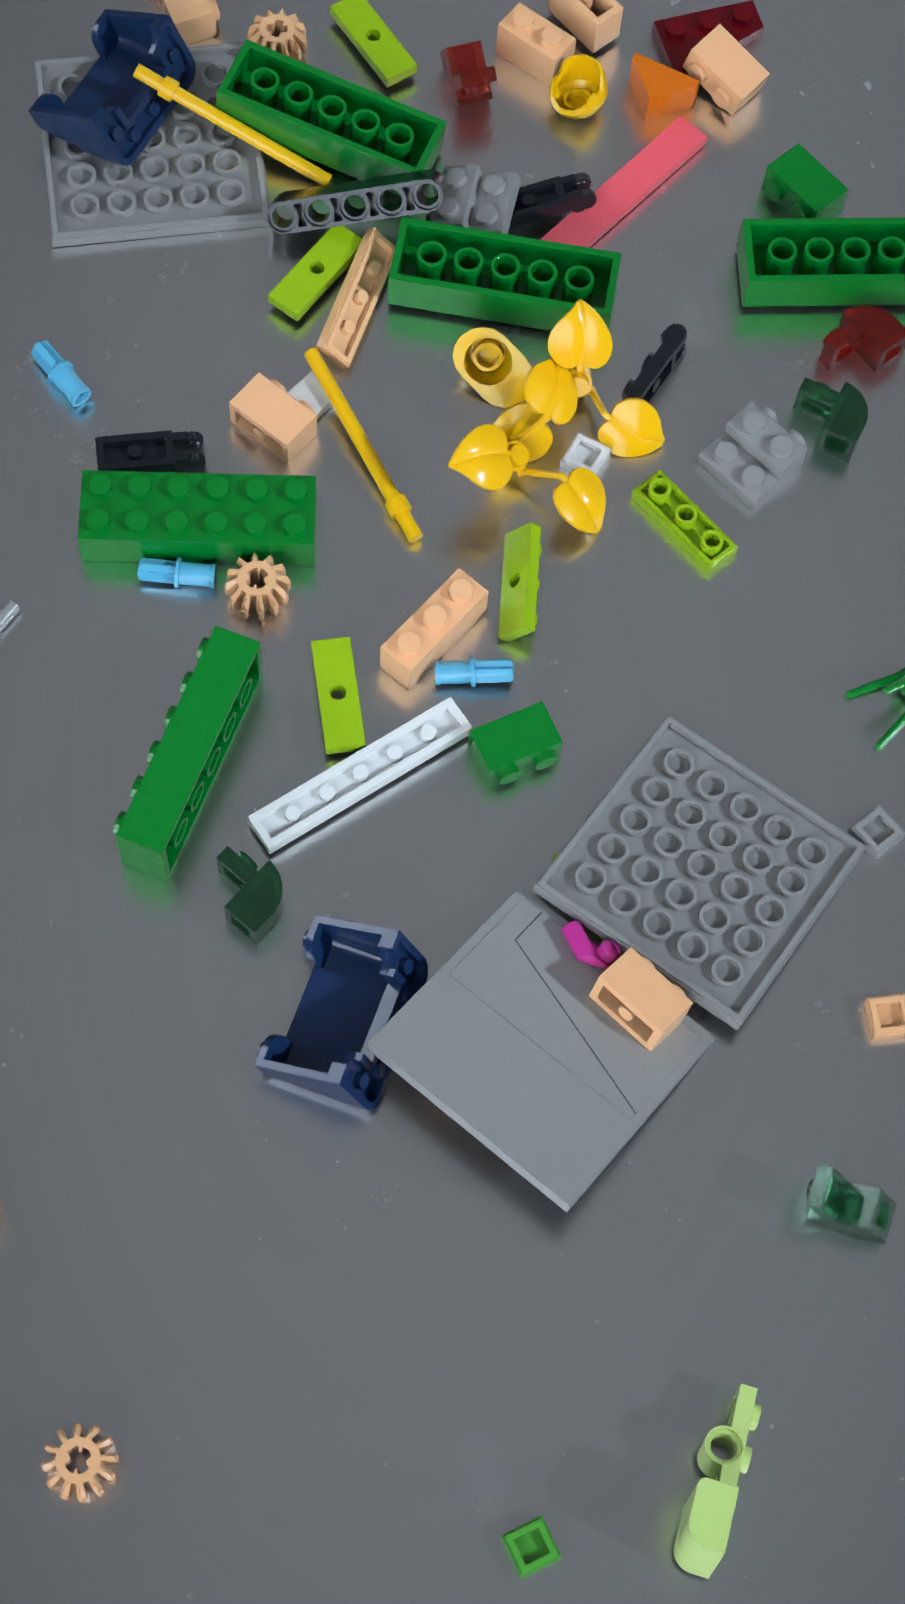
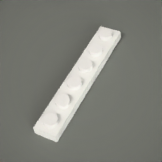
M449 697L247 817L248 823L267 852L271 854L469 736V731L473 727L453 699Z

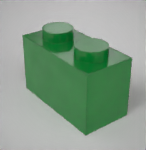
M799 143L767 165L762 184L766 195L772 201L782 206L790 214L791 218H834L842 212L848 189Z
M543 701L471 729L469 731L468 747L487 786H490L497 782L501 785L508 784L516 780L522 772L534 767L536 770H542L553 765L557 758L560 757L563 741Z

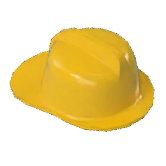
M482 326L472 328L462 334L455 343L453 351L454 366L459 374L483 399L494 406L507 408L525 401L523 385L526 375L532 366L518 348L504 334L494 328Z

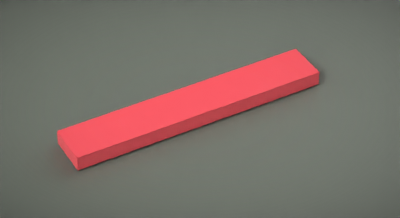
M680 116L594 191L597 202L592 208L584 209V211L578 213L572 211L540 240L590 248L706 145L708 136L684 117Z

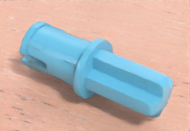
M38 341L34 344L31 356L48 375L47 381L51 385H56L73 407L84 404L90 398L92 392L73 371L74 365L70 361H65L48 341Z
M177 557L176 561L141 558L137 574L138 579L141 581L174 584V588H179L180 585L214 589L217 565L182 562L181 557Z
M471 656L470 660H435L436 685L471 683V687H475L476 683L511 682L514 677L513 662L510 659L475 660V656Z

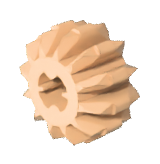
M282 8L278 14H273L267 9L265 17L255 15L253 25L249 26L247 32L248 40L298 61L302 59V55L306 54L307 35L304 23L299 22L296 13L286 16Z
M255 553L252 554L251 562L248 563L238 558V561H236L237 569H228L226 573L228 582L224 585L225 595L230 598L229 605L232 610L241 609L244 619H247L252 613H256L257 618L262 621L265 616L264 612L267 611L277 616L279 605H287L289 601V594L287 592L291 589V580L285 576L286 568L283 566V563L274 565V559L271 555L267 556L263 561H259Z
M75 1423L73 1426V1438L69 1439L66 1432L60 1429L56 1432V1435L63 1444L59 1448L49 1443L45 1445L44 1450L54 1456L55 1460L42 1462L41 1469L44 1472H56L47 1480L46 1484L50 1489L57 1488L63 1484L60 1491V1497L63 1500L67 1501L74 1489L77 1488L78 1501L85 1503L88 1499V1487L91 1486L93 1491L100 1497L105 1493L103 1487L98 1483L100 1478L102 1477L109 1482H114L116 1479L115 1473L105 1469V1466L119 1463V1456L114 1453L104 1454L113 1446L114 1441L108 1436L97 1442L101 1429L96 1425H93L86 1437H84L82 1424ZM79 1452L83 1457L90 1453L91 1456L86 1460L89 1468L83 1473L76 1468L74 1473H72L70 1469L75 1465L72 1457Z

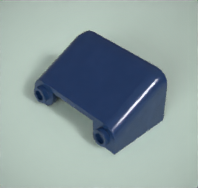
M105 9L95 22L91 33L92 43L100 57L65 103H63L58 95L45 93L37 98L28 112L42 130L109 163L128 166L136 161L177 104L174 100L168 102L157 95V90L133 77L138 64L140 63L164 78L167 75L180 82L179 87L186 91L195 78L196 66L193 56L169 15Z
M315 915L310 928L303 937V949L308 960L314 965V968L286 1037L278 1034L269 1035L258 1048L254 1066L263 1074L356 1108L373 1110L379 1105L393 1070L366 1049L370 1039L426 983L428 964L425 957L398 929Z

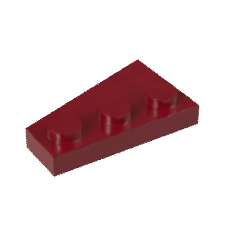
M753 0L654 21L652 31L666 66L687 75V71L682 66L691 49L719 24L743 47L762 37L764 26Z

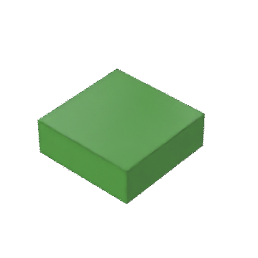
M542 1515L501 1536L520 1579L562 1558Z

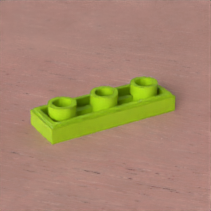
M341 0L330 6L331 17L387 88L417 73V63L367 0Z
M344 226L331 227L268 294V302L298 322L352 263L362 238Z
M661 469L632 490L631 497L708 575L737 552L738 546Z
M533 522L505 534L498 638L506 642L534 632L538 620L536 605L537 592L540 586L538 572L539 557L542 552L540 544L541 526Z
M350 637L311 641L326 755L359 751L366 747L351 639ZM335 695H341L344 698L337 700L332 697Z

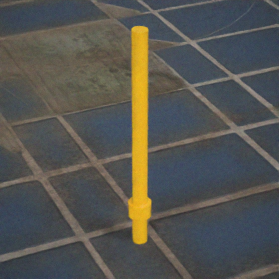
M140 63L138 64L133 77L157 90V95L168 102L176 101L319 185H328L332 177L330 173L179 87L180 82L167 75L164 78Z
M311 348L307 350L304 357L386 500L385 508L392 520L398 521L410 543L420 540L423 534L410 513L412 507L406 496L398 492L318 349Z

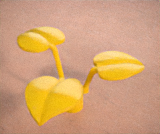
M579 299L570 311L552 328L548 337L549 354L554 362L563 368H567L571 373L576 385L578 398L586 394L590 395L600 414L606 419L598 429L600 443L611 448L612 454L621 457H639L649 454L661 447L665 441L660 417L656 409L649 402L640 398H627L619 401L613 407L612 414L606 410L596 392L595 386L592 385L590 368H600L607 363L612 353V338L607 325L598 312L584 300ZM521 402L504 410L492 425L502 429L507 437V442H511L513 437L520 435L537 422L541 414L534 412L527 402ZM546 424L522 441V444L529 451L528 462L544 456L552 444V431Z
M549 357L529 370L523 385L526 402L534 412L542 414L540 419L520 435L513 437L511 442H507V437L503 430L495 425L484 424L476 427L458 444L451 456L448 467L463 474L475 485L492 491L504 487L510 480L512 473L515 472L519 477L527 475L557 479L561 484L554 489L553 500L561 517L571 526L584 533L596 534L602 527L606 496L603 484L595 473L580 467L573 469L567 477L561 472L526 467L529 461V451L522 444V441L545 425L549 418L558 425L567 423L573 417L577 408L578 394L571 373L567 368H563L554 362L552 357Z

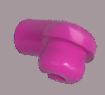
M572 921L561 930L575 957L583 963L604 969L611 966L620 957V948L614 941L604 940L601 945L591 942L579 921Z

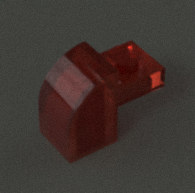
M481 40L447 47L440 51L446 82L452 99L457 106L493 99L490 84L497 81L494 66L486 67Z
M871 305L851 307L843 312L839 327L832 330L824 338V346L819 361L827 370H830L856 352L874 372H877L903 354L905 349V327L891 313L882 308Z

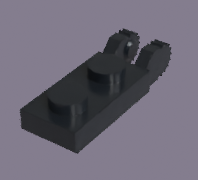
M581 172L564 177L557 176L519 187L509 229L567 213L570 210L578 213L584 211V209L592 208L597 202V197L594 190L592 191L589 188L592 183L589 175L586 172Z
M673 323L666 327V330L661 334V346L655 354L652 352L648 354L643 362L641 373L635 380L630 379L622 392L623 400L627 398H640L651 404L675 371L682 357L685 356L686 344L684 342L687 339V329H685V326Z
M172 430L95 438L98 471L171 472L178 469L185 472L200 470L206 464L205 456L202 453H174V448L180 451L201 448L204 443L202 433L200 434L196 431L172 433Z

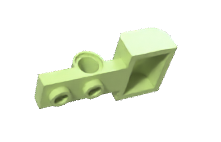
M740 1384L732 1398L727 1425L716 1426L711 1429L697 1452L698 1466L710 1478L704 1477L698 1481L684 1505L673 1547L676 1562L688 1573L708 1579L725 1555L739 1487H737L739 1474L747 1473L753 1448L746 1446L749 1431H756L761 1415L762 1406L755 1404L758 1388ZM711 1446H723L728 1450L731 1459L722 1460L717 1458L713 1454Z

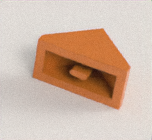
M635 52L632 57L629 83L645 120L693 108L697 97L699 80Z

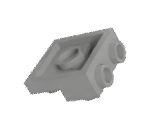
M478 164L444 167L442 175L447 182L446 194L441 206L437 210L425 214V220L508 234L521 183L517 172L483 174ZM433 186L434 195L437 196V195H438V191H437V189Z
M750 402L726 423L724 432L698 454L696 462L752 510L803 464L807 448L804 447L805 441L799 432L794 429L786 431L777 423V416L771 408L766 405H762L759 408L754 402Z

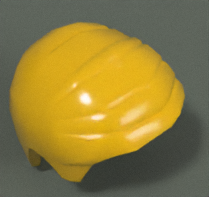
M575 54L566 58L562 62L556 76L552 77L549 87L551 104L556 112L567 118L585 119L596 113L603 106L608 93V83L601 63L597 59L585 54Z

